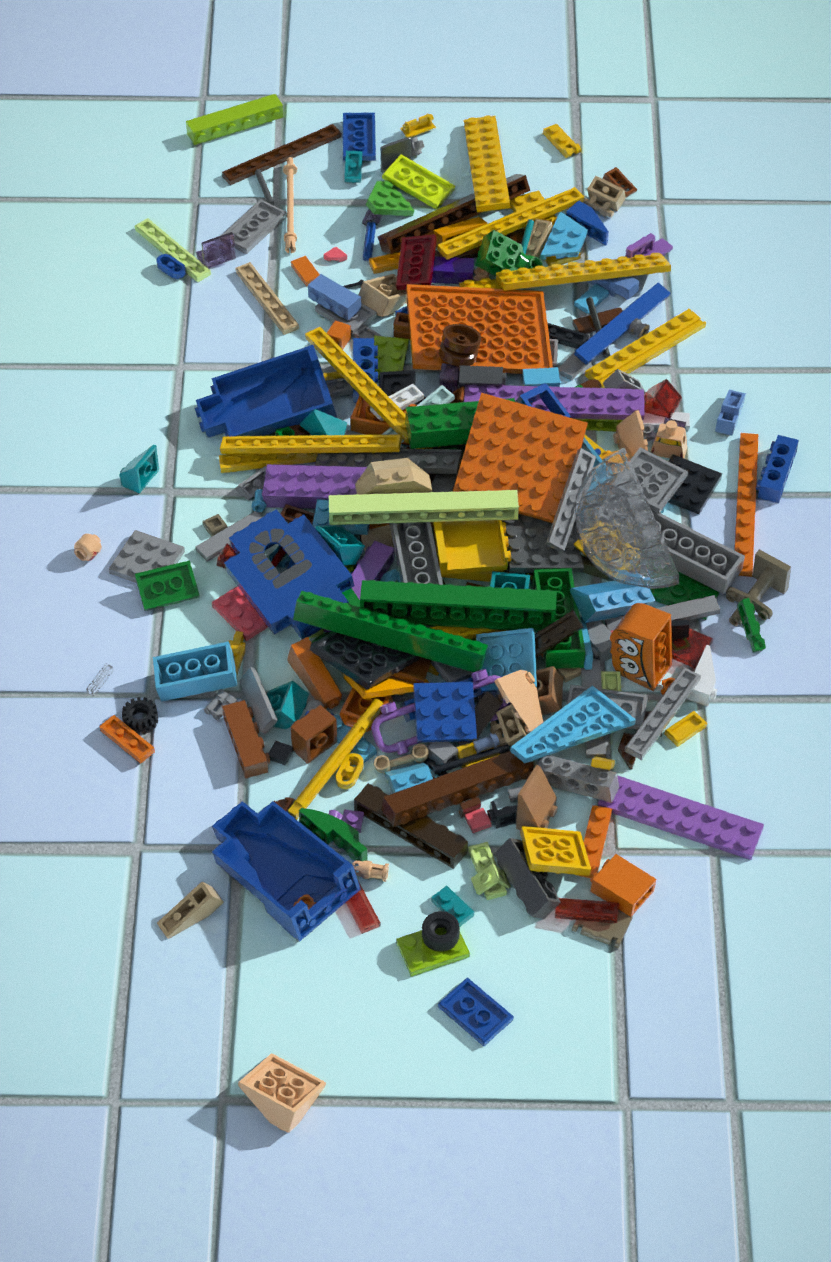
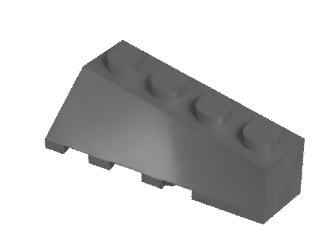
M509 838L494 853L498 860L497 864L506 873L508 882L514 886L518 898L523 901L526 911L530 916L545 919L561 903L553 884L546 879L549 876L548 873L529 870L522 840Z

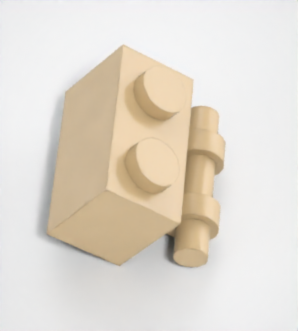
M595 176L587 188L590 200L584 198L583 203L600 212V215L612 218L614 212L609 209L611 208L618 212L626 199L625 190Z
M512 704L496 712L499 724L497 721L490 722V732L492 735L496 734L500 745L497 747L506 744L511 747L527 735L524 728L526 724L521 722L519 718L517 719L514 714L515 708Z

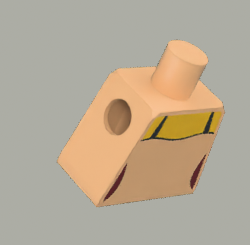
M673 420L668 421L666 424L661 423L650 453L665 458H671L673 454L685 458L687 451L685 428L678 427L677 423Z

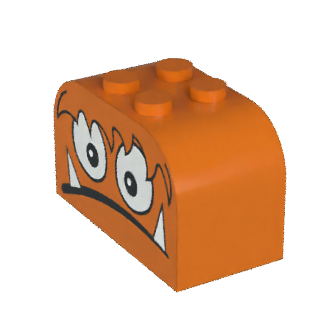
M633 604L611 633L610 641L612 647L610 653L612 654V664L615 671H620L622 677L654 691L672 666L671 614L647 604Z

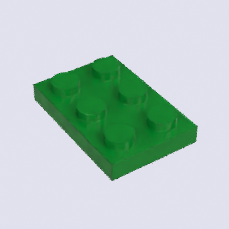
M190 560L135 574L144 611L200 597Z

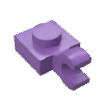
M344 809L343 814L336 810H329L328 814L341 819L361 833L364 812Z

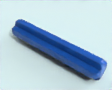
M375 222L367 223L363 248L364 261H369V258H372L376 231Z

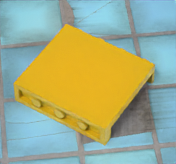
M502 520L432 522L441 575L508 570V562H511V552L507 551L509 542L508 536H504L506 524Z

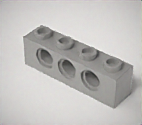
M551 755L540 758L537 763L543 770L550 786L610 803H612L619 789L617 773L613 771L595 768Z

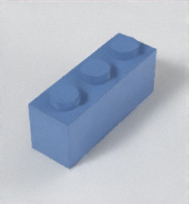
M322 274L308 284V298L346 320L351 319L361 310V296Z

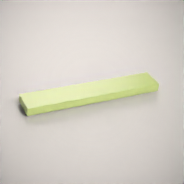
M147 218L135 225V230L163 254L171 255L183 263L186 273L197 283L211 275V270L150 219Z

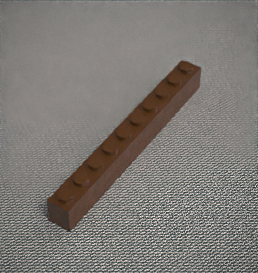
M514 174L506 178L509 200L531 191L526 175ZM472 193L377 236L382 252L393 254L401 250L402 238L433 235V230L465 221L483 212H477L475 196Z

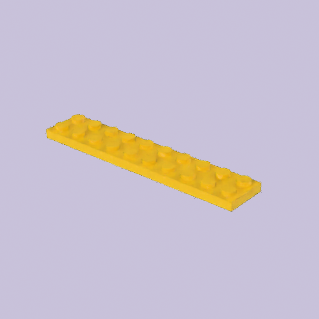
M486 115L479 118L471 117L464 119L477 212L510 208L496 116Z
M651 253L647 256L638 254L632 258L620 256L612 260L603 258L601 261L586 260L584 263L569 262L567 265L552 264L549 267L535 266L533 269L518 268V270L514 271L505 269L501 272H496V280L505 291L671 272V264L660 253Z

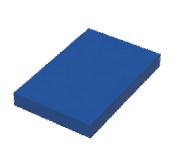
M468 977L438 1003L440 1010L484 1047L514 1020V1016Z

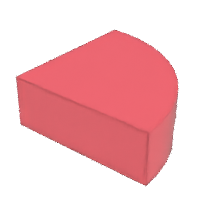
M337 246L323 254L324 259L327 261L339 260V262L347 260V254Z

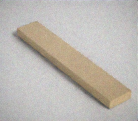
M251 262L235 268L237 275L283 335L299 329V324Z

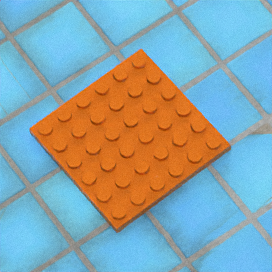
M481 393L453 492L517 490L519 514L553 523L577 450L582 446L588 423Z

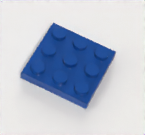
M473 682L413 684L417 743L477 740Z

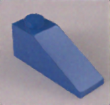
M578 201L566 211L568 217L588 229L587 236L605 246L608 244L609 231L592 207Z

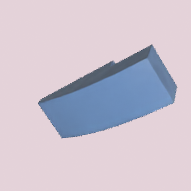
M631 276L587 281L592 285L598 284L608 290L609 295L613 297L618 294L627 300L639 290V280Z
M728 390L717 419L715 432L733 436L746 393Z

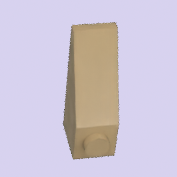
M201 882L163 916L157 924L165 936L170 939L210 916L224 901L214 887Z

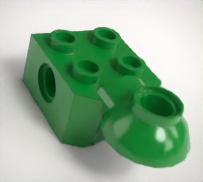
M493 230L483 237L475 266L496 276V272H501L505 269L511 271L518 270V268L533 269L535 266H543V263L535 256L524 254L521 244Z

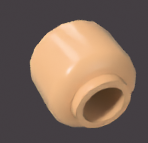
M85 533L74 544L75 555L82 561L93 560L102 550L100 538L95 534Z

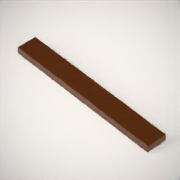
M331 124L222 171V177L231 186L255 175L257 169L263 172L286 162L288 157L295 158L341 138L342 133L334 124Z

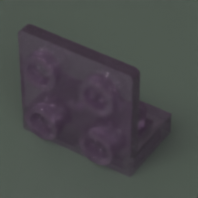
M233 232L202 242V250L196 252L198 260L207 268L236 259Z

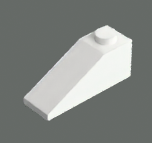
M706 645L695 670V673L701 675V679L686 700L709 706L711 699L715 700L718 689L715 688L716 677L711 648L709 645Z

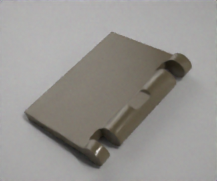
M586 899L572 927V931L576 932L578 926L582 927L581 935L608 945L614 939L616 940L615 947L619 948L633 917Z

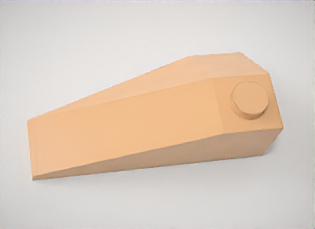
M518 670L494 681L506 703L510 702L514 706V714L517 719L519 718L521 722H525L526 726L524 728L527 734L543 723L537 688L534 684L535 679L530 672Z

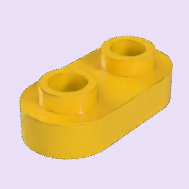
M357 753L348 754L336 773V784L338 787L350 789L355 785L364 767L361 755Z

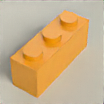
M476 217L433 230L437 238L436 247L438 244L486 225L488 222L480 217Z

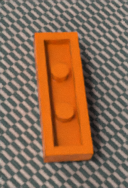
M115 715L99 726L103 734L140 764L155 753V747Z

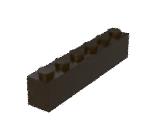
M367 783L354 798V811L364 812V817L453 869L468 852V841L462 835L453 833L446 826L434 822L427 815L393 827L382 812L383 797L388 794L377 786Z

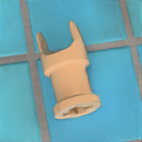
M368 860L354 861L352 863L356 876H361L364 879L376 878L382 879L383 882L387 881L389 864H374Z

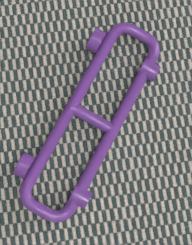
M486 669L471 674L473 690L495 683L494 681L501 677L497 675L488 676ZM504 700L502 705L497 710V712L509 706L511 703H506V701ZM395 702L380 706L382 715L375 718L371 727L378 749L385 753L397 751L398 755L409 752L408 747L418 744L416 736L398 741L392 745H386L383 742L379 727L383 722L414 712V703L397 709ZM496 713L492 717L490 722L498 720Z

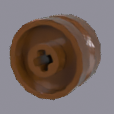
M463 324L448 325L443 331L439 356L446 363L454 366H471L477 360L482 337L476 329Z

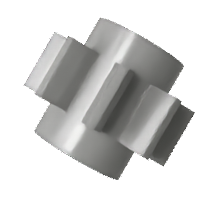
M417 137L411 138V157L422 154L421 149L425 148L423 140L419 141Z

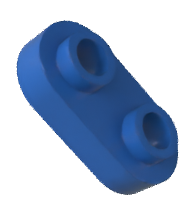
M162 254L157 257L156 262L159 270L174 279H180L185 276L186 269L183 263L168 254Z

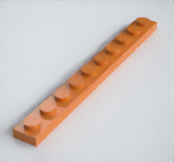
M740 433L734 551L745 556L742 571L738 576L752 577L758 461L759 434Z

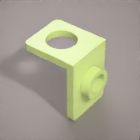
M491 864L471 878L478 895H481L497 883L508 889L511 887L504 870L494 864Z

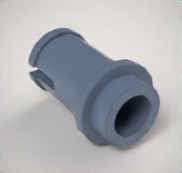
M490 733L488 737L473 741L476 752L479 753L492 747L494 749L497 748L500 742L496 734L492 735Z

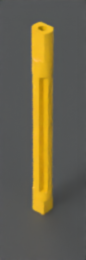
M375 698L364 714L360 716L289 808L288 813L297 820L299 818V810L301 808L307 809L372 725L375 718L380 714V706L383 705V702Z

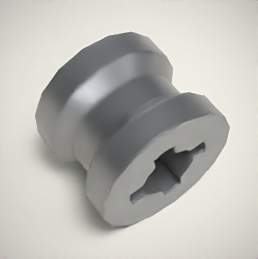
M636 318L630 324L628 333L636 335L639 339L649 332L650 325L643 324L640 319Z

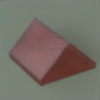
M667 378L647 390L644 395L645 413L669 419L673 416L682 401V397Z

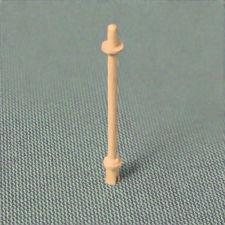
M288 157L287 165L283 167V172L287 175V233L284 234L285 251L289 253L290 248L291 254L296 251L295 242L297 241V235L294 233L293 175L297 173V167L293 164V158Z

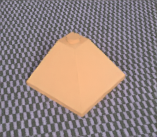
M271 1053L241 1079L238 1086L271 1124L289 1133L301 1122L325 1088L326 1082Z

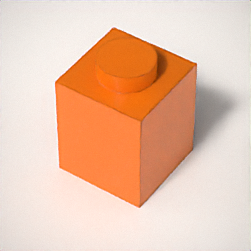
M335 320L327 334L344 349L351 339V325Z

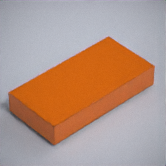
M306 256L290 261L291 267L306 286L320 275Z

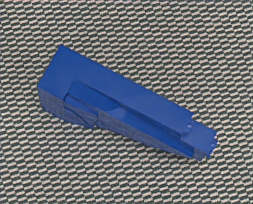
M314 345L211 378L213 385L210 387L213 394L197 399V407H195L197 417H201L202 422H199L202 433L206 432L208 438L225 433L226 437L265 436L276 432V429L299 425L314 409L338 418Z
M242 801L212 826L216 838L222 842L212 851L216 864L263 902L266 912L299 942L361 890L353 865L274 801L264 807L259 813ZM303 895H310L314 902H317L309 910L308 905L302 900L298 902V899Z

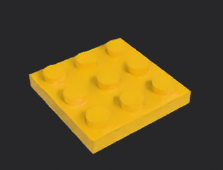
M521 827L520 835L529 870L553 872L556 874H574L577 876L590 875L591 866L581 832Z

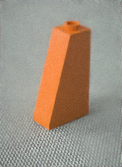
M307 637L292 644L287 658L290 666L314 699L323 703L325 709L337 707L340 704L342 694L321 658L310 651L311 641Z

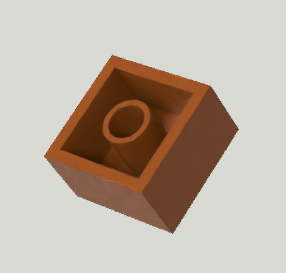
M321 705L310 710L306 716L295 721L291 726V742L294 752L307 764L337 743L336 718Z

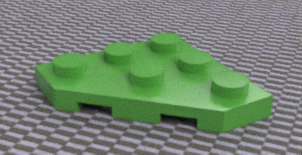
M387 180L376 182L365 204L376 215L413 216L415 212L410 203L393 186V183Z

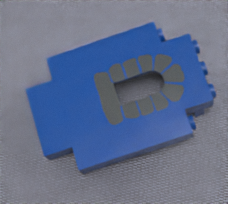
M276 509L229 537L231 547L235 551L236 556H232L224 562L227 573L274 635L291 625L302 640L323 629L293 620L296 601L301 591L349 603L342 592L355 586L353 577L305 515L295 518L288 524ZM276 544L284 549L295 564L280 574L264 553V551Z

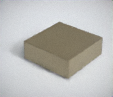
M219 514L202 521L204 528L211 537L228 527Z

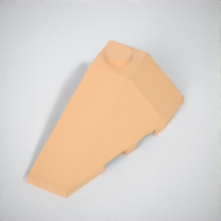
M639 410L633 412L616 426V433L613 434L614 443L618 444L619 451L628 462L640 447L648 451V442L643 436L644 425Z

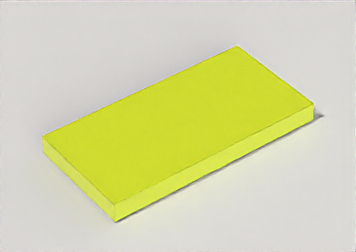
M402 154L382 174L384 180L390 181L396 187L436 210L452 194L456 187Z

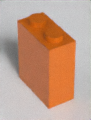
M615 854L611 859H607L599 872L596 871L591 877L590 892L632 917L654 892L657 879Z

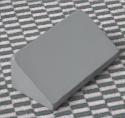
M266 466L240 483L235 490L247 500L253 498L257 489H263Z

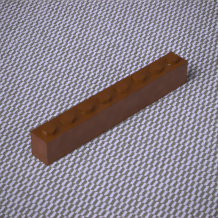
M510 751L384 796L382 812L393 827L406 824L409 821L423 818L428 814L458 805L463 801L473 799L482 794L493 792L496 789L509 786L521 780H526L533 771L534 761L524 763Z

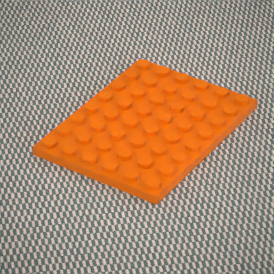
M406 285L413 369L460 371V367L446 363L439 356L444 328L452 324L470 326L476 329L482 337L477 360L471 366L503 367V373L523 374V369L553 368L543 291H504L503 289Z

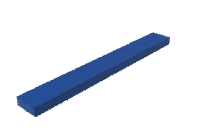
M658 282L575 350L574 355L587 366L628 331L633 320L636 318L642 320L666 300L671 293Z

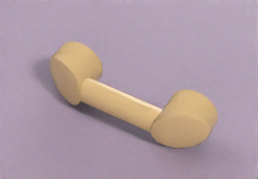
M417 744L413 747L412 754L392 760H389L385 755L377 756L374 760V766L380 773L388 772L393 767L410 762L422 763L428 758L429 752L424 744Z

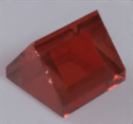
M228 543L219 554L216 565L225 569L224 562L230 557L236 556L235 551Z

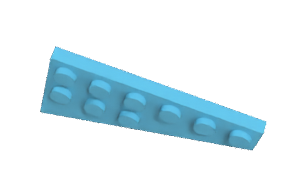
M592 685L511 746L510 752L522 762L528 763L633 726L636 723V719Z

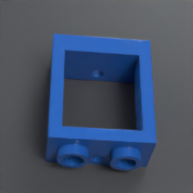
M546 383L520 395L515 401L532 407V403L541 399L550 412L571 417Z

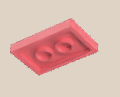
M238 586L212 601V607L236 631L243 632V638L246 641L268 628Z

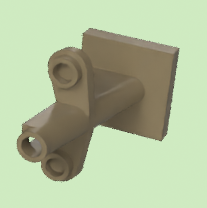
M759 549L754 559L752 577L757 579L753 587L748 593L734 587H729L725 596L730 602H740L742 599L749 598L759 618L762 620L770 619L773 612L768 606L760 602V599L770 587L782 594L787 592L791 566ZM738 608L729 618V622L734 626L742 624Z

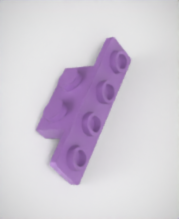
M650 233L637 242L630 244L626 248L625 257L632 258L638 254L647 256L651 253L665 255L673 250V246L663 238L655 242L656 236Z

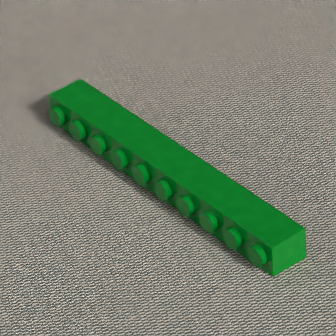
M301 591L295 605L293 620L470 672L480 671L484 664L488 645L480 641H473L442 630L432 629L404 619L356 607L349 603L315 595L311 592Z

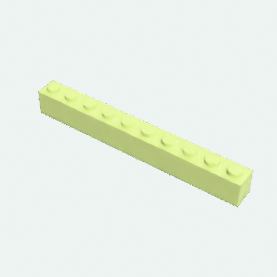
M517 490L329 495V525L517 520L519 512Z

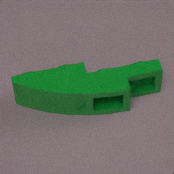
M306 808L299 810V822L327 845L333 841L338 848H343L351 859L357 861L368 860L367 848L359 842V831L351 825L321 811Z

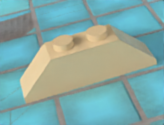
M408 458L371 462L355 483L356 493L359 495L432 492L429 475Z

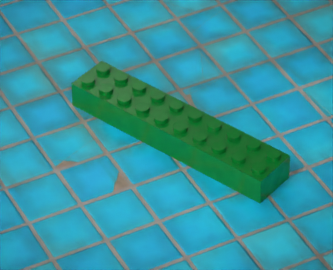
M362 580L360 608H366L370 611L425 626L496 630L533 628L534 632H539L555 622L557 591Z

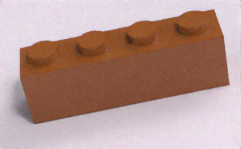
M245 700L222 706L223 719L245 779L268 773V764H270L269 754L263 751L265 748L262 737H258L259 728L257 722L252 721L254 717L251 707H247Z

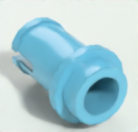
M263 489L255 491L254 501L252 502L253 510L258 513L263 512L266 508V503L262 497Z

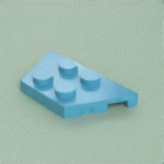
M559 212L541 253L540 260H546L548 256H556V259L578 257L588 229L564 213Z

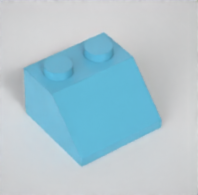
M423 762L384 772L392 794L433 779L428 765Z

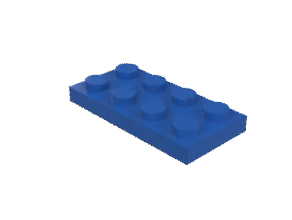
M375 112L343 113V161L346 160V151H362V161H376Z

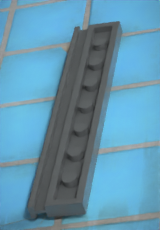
M400 449L399 452L318 453L315 466L368 467L371 462L408 458L426 473L458 474L463 454L462 450Z

